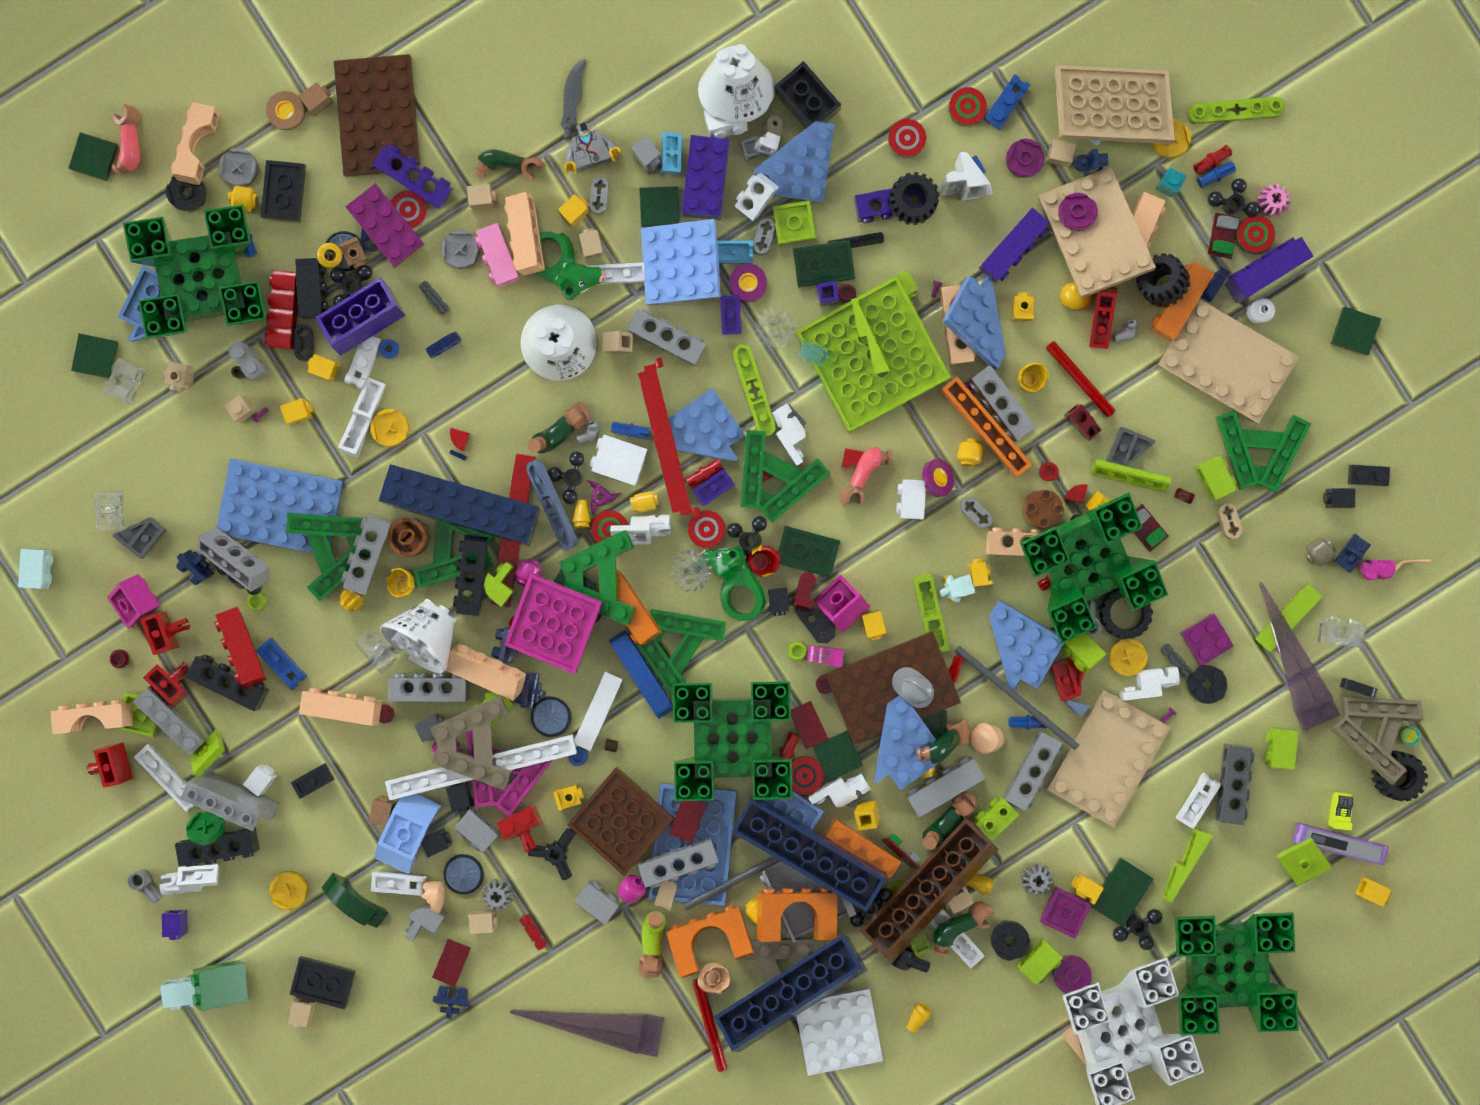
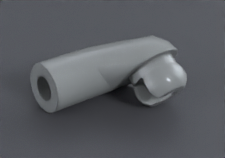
M1129 319L1122 332L1113 334L1114 342L1118 343L1132 339L1138 328L1137 321Z
M596 420L588 422L586 433L576 436L579 445L596 439L600 430V425Z

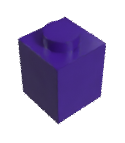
M836 281L816 285L819 307L839 302Z
M168 910L161 914L162 937H169V940H178L188 933L187 910Z

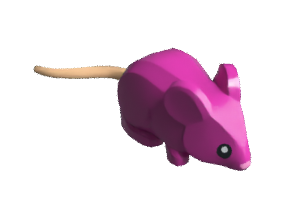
M1366 560V562H1358L1356 566L1365 580H1385L1391 578L1402 564L1431 562V560H1403L1395 565L1394 560Z

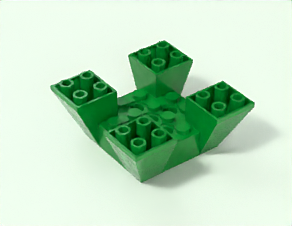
M243 204L203 210L208 231L206 236L172 241L164 217L123 223L130 262L155 267L161 297L138 300L146 340L187 333L189 321L223 315L225 316L226 326L267 320L259 281L241 282L236 255L251 244ZM200 256L199 262L192 263V257ZM218 271L224 272L223 277L220 279L214 278L215 273ZM197 275H204V279L201 282L195 281ZM178 278H184V283L181 285H176L175 281ZM207 293L208 298L205 301H200V294Z
M1129 492L1058 527H1052L1020 542L1033 577L1035 578L1047 573L1052 586L1047 611L1061 644L1097 628L1087 601L1117 588L1132 611L1168 595L1156 561L1127 556L1123 546L1122 537L1143 528Z
M790 681L751 682V698H713L712 683H673V723L694 722V756L674 761L675 801H714L715 778L753 777V800L792 799V759L772 755L771 721H791ZM729 714H736L738 717L737 722L730 723L727 720ZM751 732L758 736L754 742H750L746 738ZM711 733H715L719 736V740L713 743L709 741L708 736ZM730 733H736L738 740L730 742L727 736ZM735 752L739 758L736 761H730L728 754Z
M1293 912L1253 914L1242 924L1216 925L1214 915L1175 917L1177 957H1186L1187 984L1178 995L1181 1036L1220 1034L1219 1008L1248 1007L1258 1032L1299 1031L1297 991L1270 983L1269 953L1295 952ZM1229 943V948L1223 950L1224 945ZM1230 962L1229 968L1224 969L1225 964ZM1249 962V966L1244 968V964ZM1211 963V967L1205 970V966ZM1228 982H1231V985L1228 988H1225V985Z

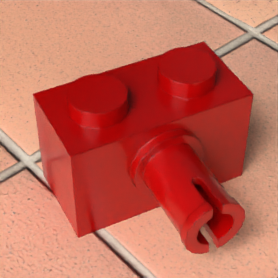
M158 612L140 619L153 655L163 654L179 648L175 634L190 629V624L182 626L189 623L187 618L170 623L167 612Z
M182 662L171 674H167L157 664L143 679L170 705L176 707L188 695L179 685V682L186 676L190 667L185 662Z
M124 742L107 745L93 751L96 762L87 765V770L93 769L88 771V774L94 775L99 773L103 788L119 785L133 779Z
M530 806L497 822L504 840L520 837L525 852L537 848L530 834L532 829L543 824L536 806Z

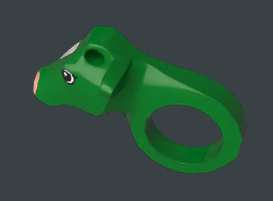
M551 231L539 233L541 242L554 240L560 244L561 257L555 265L544 267L545 270L536 272V274L555 284L567 300H573L591 287L605 281L606 273L601 268L587 267L575 262L573 244L564 233L556 234Z
M737 546L718 550L705 549L700 553V563L709 567L723 580L720 601L724 612L738 621H748L757 618L763 612L766 596L761 583L746 564L744 550ZM736 585H744L753 592L755 605L751 612L741 613L732 606L730 594Z

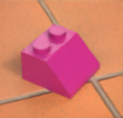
M139 574L120 582L107 596L127 629L140 622L141 618L151 615L160 606L158 599L151 593L146 581Z
M842 575L836 578L813 600L842 633L871 607Z

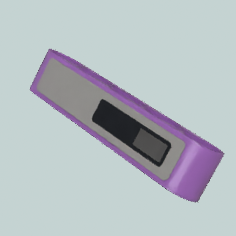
M1298 822L1296 824L1292 839L1295 843L1299 844L1312 837L1321 850L1382 866L1385 865L1388 846Z

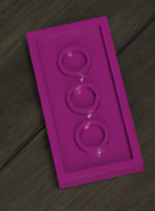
M376 183L345 206L394 268L425 245Z

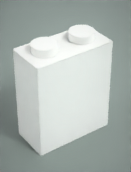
M603 435V438L599 437L596 449L599 450L590 462L591 471L637 486L649 450L607 435Z

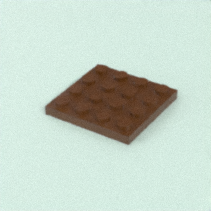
M616 767L567 826L625 876L675 817L621 769Z

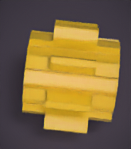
M347 589L339 596L341 598L339 600L340 605L351 613L354 610H359L364 604L362 602L364 599L362 594Z

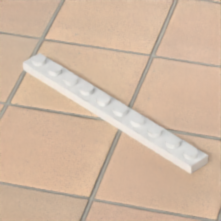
M573 734L493 754V764L513 770L577 754ZM439 767L387 780L385 784L389 800L473 779Z

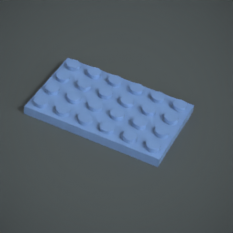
M230 459L217 528L225 532L229 537L314 553L307 534L286 533L287 513L338 516L344 481ZM327 535L330 545L332 546L333 536Z
M660 783L658 803L673 817L676 816L681 801H675L674 784ZM714 788V801H703L707 805L692 843L712 837L719 862L713 868L705 869L703 867L698 869L696 874L687 876V873L680 875V879L674 881L677 889L673 901L687 902L728 881L736 790ZM674 819L654 841L653 857L692 844L669 835ZM696 853L692 856V859L695 862H700L703 857L701 854ZM682 860L674 862L676 868H682L685 865ZM658 866L656 872L663 875L666 873V869L663 866ZM660 886L656 888L650 887L649 899H656ZM727 890L700 904L725 906Z

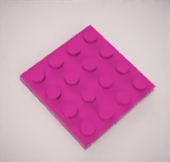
M531 573L504 645L576 674L603 602Z

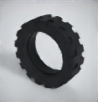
M1118 589L1109 592L1103 598L1099 612L1100 622L1105 627V630L1113 636L1122 639H1133L1147 631L1153 619L1151 618L1153 614V609L1150 606L1151 603L1141 607V618L1136 626L1130 629H1121L1113 623L1110 611L1115 601L1123 597Z

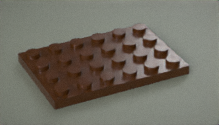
M404 54L334 61L343 175L348 177L384 173L373 166V163L384 145L390 146L391 144L401 149L400 153L405 157L409 155L418 161L417 165L421 167L411 55ZM395 159L393 165L395 169L400 170L402 162L399 159Z
M933 631L825 674L854 746L882 734L886 705L899 696L893 688L892 678L895 672L901 668H913L933 685L934 698L932 702L923 708L912 706L921 719L961 703Z

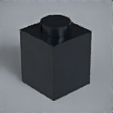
M1355 488L1326 489V493L1323 495L1325 508H1355Z
M787 588L768 589L770 613H774V616L786 615L785 611H789Z
M468 781L446 788L452 811L458 810V813L469 810V806L473 804V799Z
M444 828L424 836L421 845L427 858L448 849L452 845V837Z

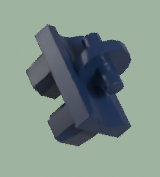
M1092 149L1086 155L1077 156L1074 160V167L1077 171L1084 172V177L1093 174L1095 171H1101L1103 167L1108 165V153L1098 154V149Z
M1354 533L1333 562L1348 573H1351L1358 562L1362 560L1371 544Z
M188 550L177 556L179 561L176 568L183 573L189 570L192 573L189 579L194 585H198L214 575V572L208 567L209 564L205 561L207 558L204 555Z
M510 628L497 629L495 638L502 640L501 647L494 646L491 656L502 663H512L513 657H517L518 653L517 650L504 645Z
M526 673L523 692L513 700L521 704L520 707L533 708L535 702H539L540 695H546V691L541 690L542 683L538 682L540 674Z
M439 986L437 995L433 996V1002L448 1005V1007L441 1006L440 1012L447 1013V1019H451L453 1014H460V1008H454V1005L470 1006L468 989L457 988L456 997L449 998L450 987Z

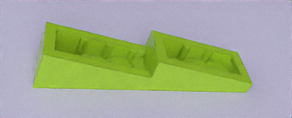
M857 298L851 299L859 338L867 337L874 374L890 372L891 369Z
M931 573L912 577L925 633L933 631L940 651H949L933 576Z
M1197 828L1193 829L1182 864L1174 861L1162 897L1167 902L1172 903L1213 835L1209 832Z

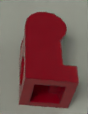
M1076 404L1064 414L1067 420L1071 421L1080 434L1088 441L1101 432V428L1082 404Z
M805 572L800 576L793 607L812 611L814 601L809 600L811 590L816 584V577L813 573Z

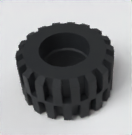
M914 172V174L906 173L904 177H899L890 192L889 208L893 211V216H897L900 222L905 221L907 225L913 223V225H918L920 222L921 224L933 215L939 203L938 187L932 183L933 179L931 177L929 179L926 178L927 175L924 173L922 175H918L919 172ZM909 189L920 191L925 198L924 205L917 209L908 207L903 201L904 192Z
M1161 253V256L1153 255L1152 260L1156 268L1154 271L1138 276L1136 278L1137 287L1145 299L1153 306L1161 307L1164 305V307H1169L1171 303L1175 305L1177 304L1176 301L1178 299L1182 300L1184 298L1183 294H1187L1189 291L1187 287H1190V275L1179 258L1174 257L1172 254L1168 256L1166 253ZM1171 275L1167 283L1155 286L1161 277Z
M1392 751L1391 756L1407 770V777L1403 784L1400 786L1391 785L1376 770L1371 771V774H1374L1372 782L1376 783L1374 787L1380 790L1379 793L1401 802L1403 800L1408 802L1411 801V798H1418V793L1422 794L1425 791L1422 789L1423 786L1427 787L1428 784L1425 782L1428 774L1424 773L1427 769L1426 766L1422 765L1423 762L1417 759L1416 756L1401 751Z

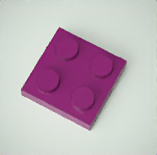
M1215 613L1210 614L1180 632L1199 666L1206 664L1234 647Z
M1055 887L1039 921L1075 939L1092 904L1059 887Z

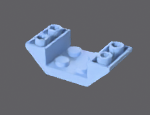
M418 793L401 797L393 809L380 837L374 858L409 875L417 859L418 849L430 824L434 822L441 804Z

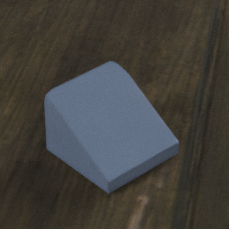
M1072 700L1064 702L1078 716H1082L1091 707Z

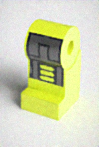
M1333 793L1328 826L1334 829L1352 831V794Z

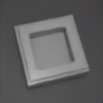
M758 135L739 141L745 161L764 155V153L754 150L755 143L759 139Z

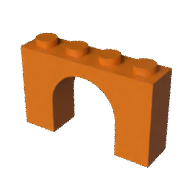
M805 887L801 888V891H794V888H782V891H775L773 888H764L763 892H758L757 939L759 941H781V916L784 910L795 902H806L812 909L813 938L818 941L834 940L837 938V894L829 889L820 887V891H813V888Z
M731 906L725 908V912L717 914V912L710 913L703 920H699V918L688 921V925L682 927L681 924L670 927V931H667L666 934L680 978L683 979L700 973L694 953V943L697 936L709 928H717L726 933L736 960L755 954L742 911L739 907Z

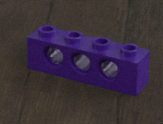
M384 145L373 166L436 208L441 209L453 191V188L450 187L451 183L442 177L440 179L435 177V172L424 166L422 168L417 165L418 161L413 157L402 155L400 153L402 150L395 145ZM395 159H399L402 162L400 170L395 169L393 165ZM412 170H416L419 174L417 181L410 178ZM428 181H432L435 184L433 192H430L426 187Z
M891 189L855 195L854 203L858 222L871 223L876 218H882V220L893 218V211L889 208ZM909 189L903 194V201L910 208L917 209L925 203L923 194L916 189ZM915 196L918 198V203L912 204L908 198ZM872 203H878L881 209L879 211H874L871 209L870 205Z

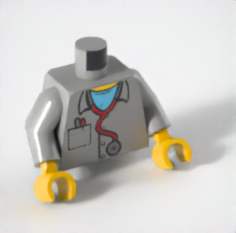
M581 123L577 125L579 135L573 137L572 143L568 145L564 169L566 175H568L570 170L577 174V171L579 173L615 162L614 158L617 155H620L621 158H623L620 148L607 135L600 134L598 130L590 131L588 123Z

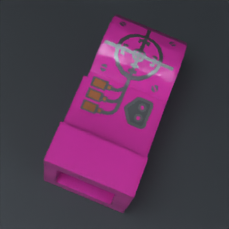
M809 646L807 661L842 667L844 649Z

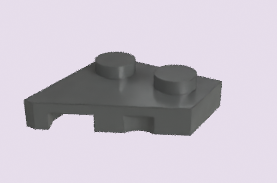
M1120 427L1106 461L1128 467L1144 451L1152 446L1156 440Z
M149 517L121 532L114 533L112 537L137 557L144 559L167 529L154 518Z

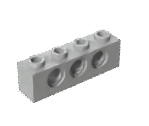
M637 309L627 328L629 333H633V335L695 367L697 366L706 348V344L703 343L704 339L696 335L694 337L687 335V331L679 326L676 329L669 326V321L661 317L659 320L652 317L653 313L646 309L642 311ZM654 323L656 329L653 332H647L645 330L647 324ZM665 332L673 334V338L670 341L662 339ZM684 340L690 343V347L687 350H682L679 347L680 343Z
M991 365L969 380L971 383L969 386L975 394L979 393L982 397L981 402L987 410L990 408L994 414L992 416L998 425L1002 424L1005 429L1004 432L1011 440L1013 439L1014 442L1018 441L1036 427ZM987 384L993 386V394L986 393L985 386ZM997 400L1005 402L1004 410L997 408ZM1009 415L1016 417L1017 422L1015 425L1008 423Z
M371 513L368 514L367 518L363 517L360 528L363 529L361 536H356L353 545L357 547L355 553H350L347 564H350V568L348 571L344 570L341 579L344 582V589L363 595L366 594L391 520ZM373 531L377 537L370 540L367 538L366 533ZM367 549L371 555L369 557H362L360 551ZM356 567H361L364 570V573L362 575H356L353 569Z
M215 527L198 536L197 551L250 592L269 582L270 567L230 538L225 532Z
M396 673L394 677L388 678V701L465 702L469 700V681L452 674V677H444V674L436 673L432 674V677H425L424 673L413 674V677H406L405 673ZM407 682L413 684L414 690L412 692L406 690ZM426 682L432 684V692H427L425 690L424 686ZM445 682H449L452 685L451 692L444 690Z
M1039 730L1003 798L1025 811L1027 808H1031L1035 801L1034 795L1036 791H1040L1043 787V778L1051 772L1054 758L1058 757L1063 749L1061 747L1062 743ZM1041 750H1047L1048 752L1045 759L1039 758ZM1032 767H1038L1039 771L1035 776L1030 775ZM1025 783L1029 784V790L1026 793H1022L1020 790L1021 786Z
M712 837L643 860L638 863V868L645 888L649 886L656 888L662 885L661 882L669 880V882L680 879V875L687 873V876L696 874L698 869L703 867L705 869L713 868L719 862V857ZM699 853L703 859L700 862H695L692 856ZM682 860L685 865L682 868H676L674 862ZM663 866L666 869V873L660 875L656 872V868Z

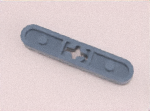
M540 460L529 462L527 464V473L560 546L565 550L576 547L577 536L574 533L545 465Z

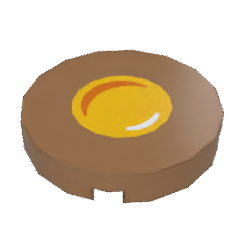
M288 91L277 92L267 102V118L272 125L280 130H292L301 125L304 120L305 106L302 100L294 93Z

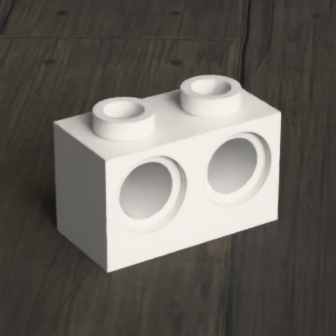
M762 173L756 176L753 175L747 182L748 188L746 191L742 190L736 198L738 202L735 207L752 221L758 218L779 188ZM758 183L764 186L763 193L758 190ZM747 198L753 201V208L747 205Z

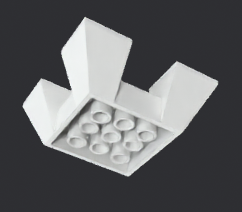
M1167 957L1132 969L1119 985L1101 991L1100 985L1097 982L1062 995L1073 1032L1078 1034L1084 1052L1086 1073L1096 1105H1122L1135 1100L1127 1073L1147 1065L1169 1086L1204 1073L1192 1035L1181 1036L1180 1034L1162 1033L1154 1005L1179 995Z

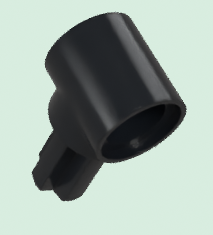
M905 948L891 963L894 967L905 971L912 967L927 973L930 968L929 961L915 957L914 951L909 948Z

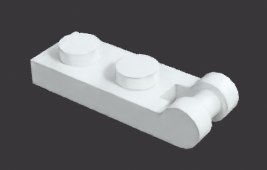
M372 336L358 345L349 372L345 377V383L349 385L355 384L357 388L363 389L379 352L382 339ZM357 371L362 373L360 378L355 377Z
M1202 773L1175 818L1194 829L1220 788L1221 783L1217 780L1213 781L1209 778V775ZM1205 785L1209 787L1208 792L1202 790Z
M373 871L371 892L421 896L425 893L423 884L426 882L427 875ZM411 881L417 882L416 888H411Z

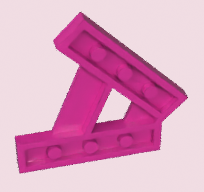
M473 730L466 732L468 754L474 757ZM492 748V754L503 752ZM553 760L511 770V773L518 775L505 790L473 779L475 807L495 805L510 816Z

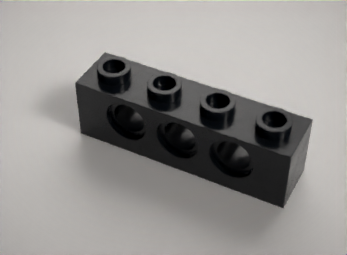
M465 535L464 540H460L459 552H462V559H458L457 562L460 578L456 577L455 589H458V596L454 595L453 600L456 614L479 616L488 537ZM470 553L475 554L477 559L470 560L467 555ZM472 572L475 577L469 579L465 573ZM469 590L473 593V596L467 597L463 592Z
M206 654L194 658L185 676L186 678L252 711L260 710L270 690L265 687L263 682L248 687L249 693L245 695L242 692V684L238 685L234 677L236 672L230 670L231 667L224 663L218 664L214 662V658ZM210 668H212L215 672L213 678H211L208 675V671ZM226 677L232 680L230 687L225 683Z
M256 827L253 831L242 829L225 832L218 840L204 846L194 845L189 839L175 843L178 866L186 865V867L198 866V863L201 862L209 865L216 863L218 859H223L224 862L235 859V856L242 855V858L254 856V853L260 850ZM234 841L240 844L239 850L233 846ZM215 844L221 847L220 853L216 852ZM196 848L201 849L202 856L197 855Z

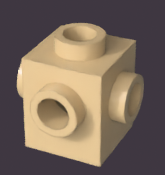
M169 361L167 369L163 373L164 384L170 385L171 390L180 392L182 388L189 390L194 380L192 375L194 367Z

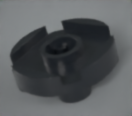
M173 176L170 183L166 186L167 199L178 210L190 212L205 204L206 187L202 180L200 185L177 181ZM185 187L191 190L188 196L182 195Z
M1202 665L1195 668L1192 674L1189 675L1187 689L1190 695L1197 701L1211 704L1224 698L1227 690V679L1222 670L1211 665ZM1206 679H1209V682H1212V686H1210L1208 690H1206V687L1202 686V684L1206 682Z
M1002 921L994 928L991 934V946L995 953L1004 960L1011 961L1021 958L1029 950V934L1024 926L1018 922ZM1014 936L1015 943L1007 945L1006 938Z

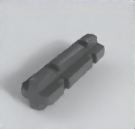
M426 280L423 281L419 288L425 293L431 303L437 307L436 309L441 314H445L449 310L448 305L443 302V299L431 288L432 286Z
M1166 644L1160 649L1164 655L1168 656L1167 659L1173 666L1178 668L1179 673L1183 677L1191 674L1192 669L1185 665V661L1177 652L1173 651L1174 649L1170 644Z

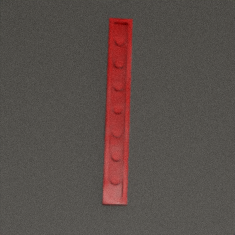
M516 453L509 492L510 499L528 503L531 480L527 473V464L534 461L536 457ZM501 538L496 569L501 563L505 564L506 562L515 566L504 580V583L513 589L514 573L517 569L521 544ZM511 598L503 607H510ZM491 600L490 604L499 606L497 603Z

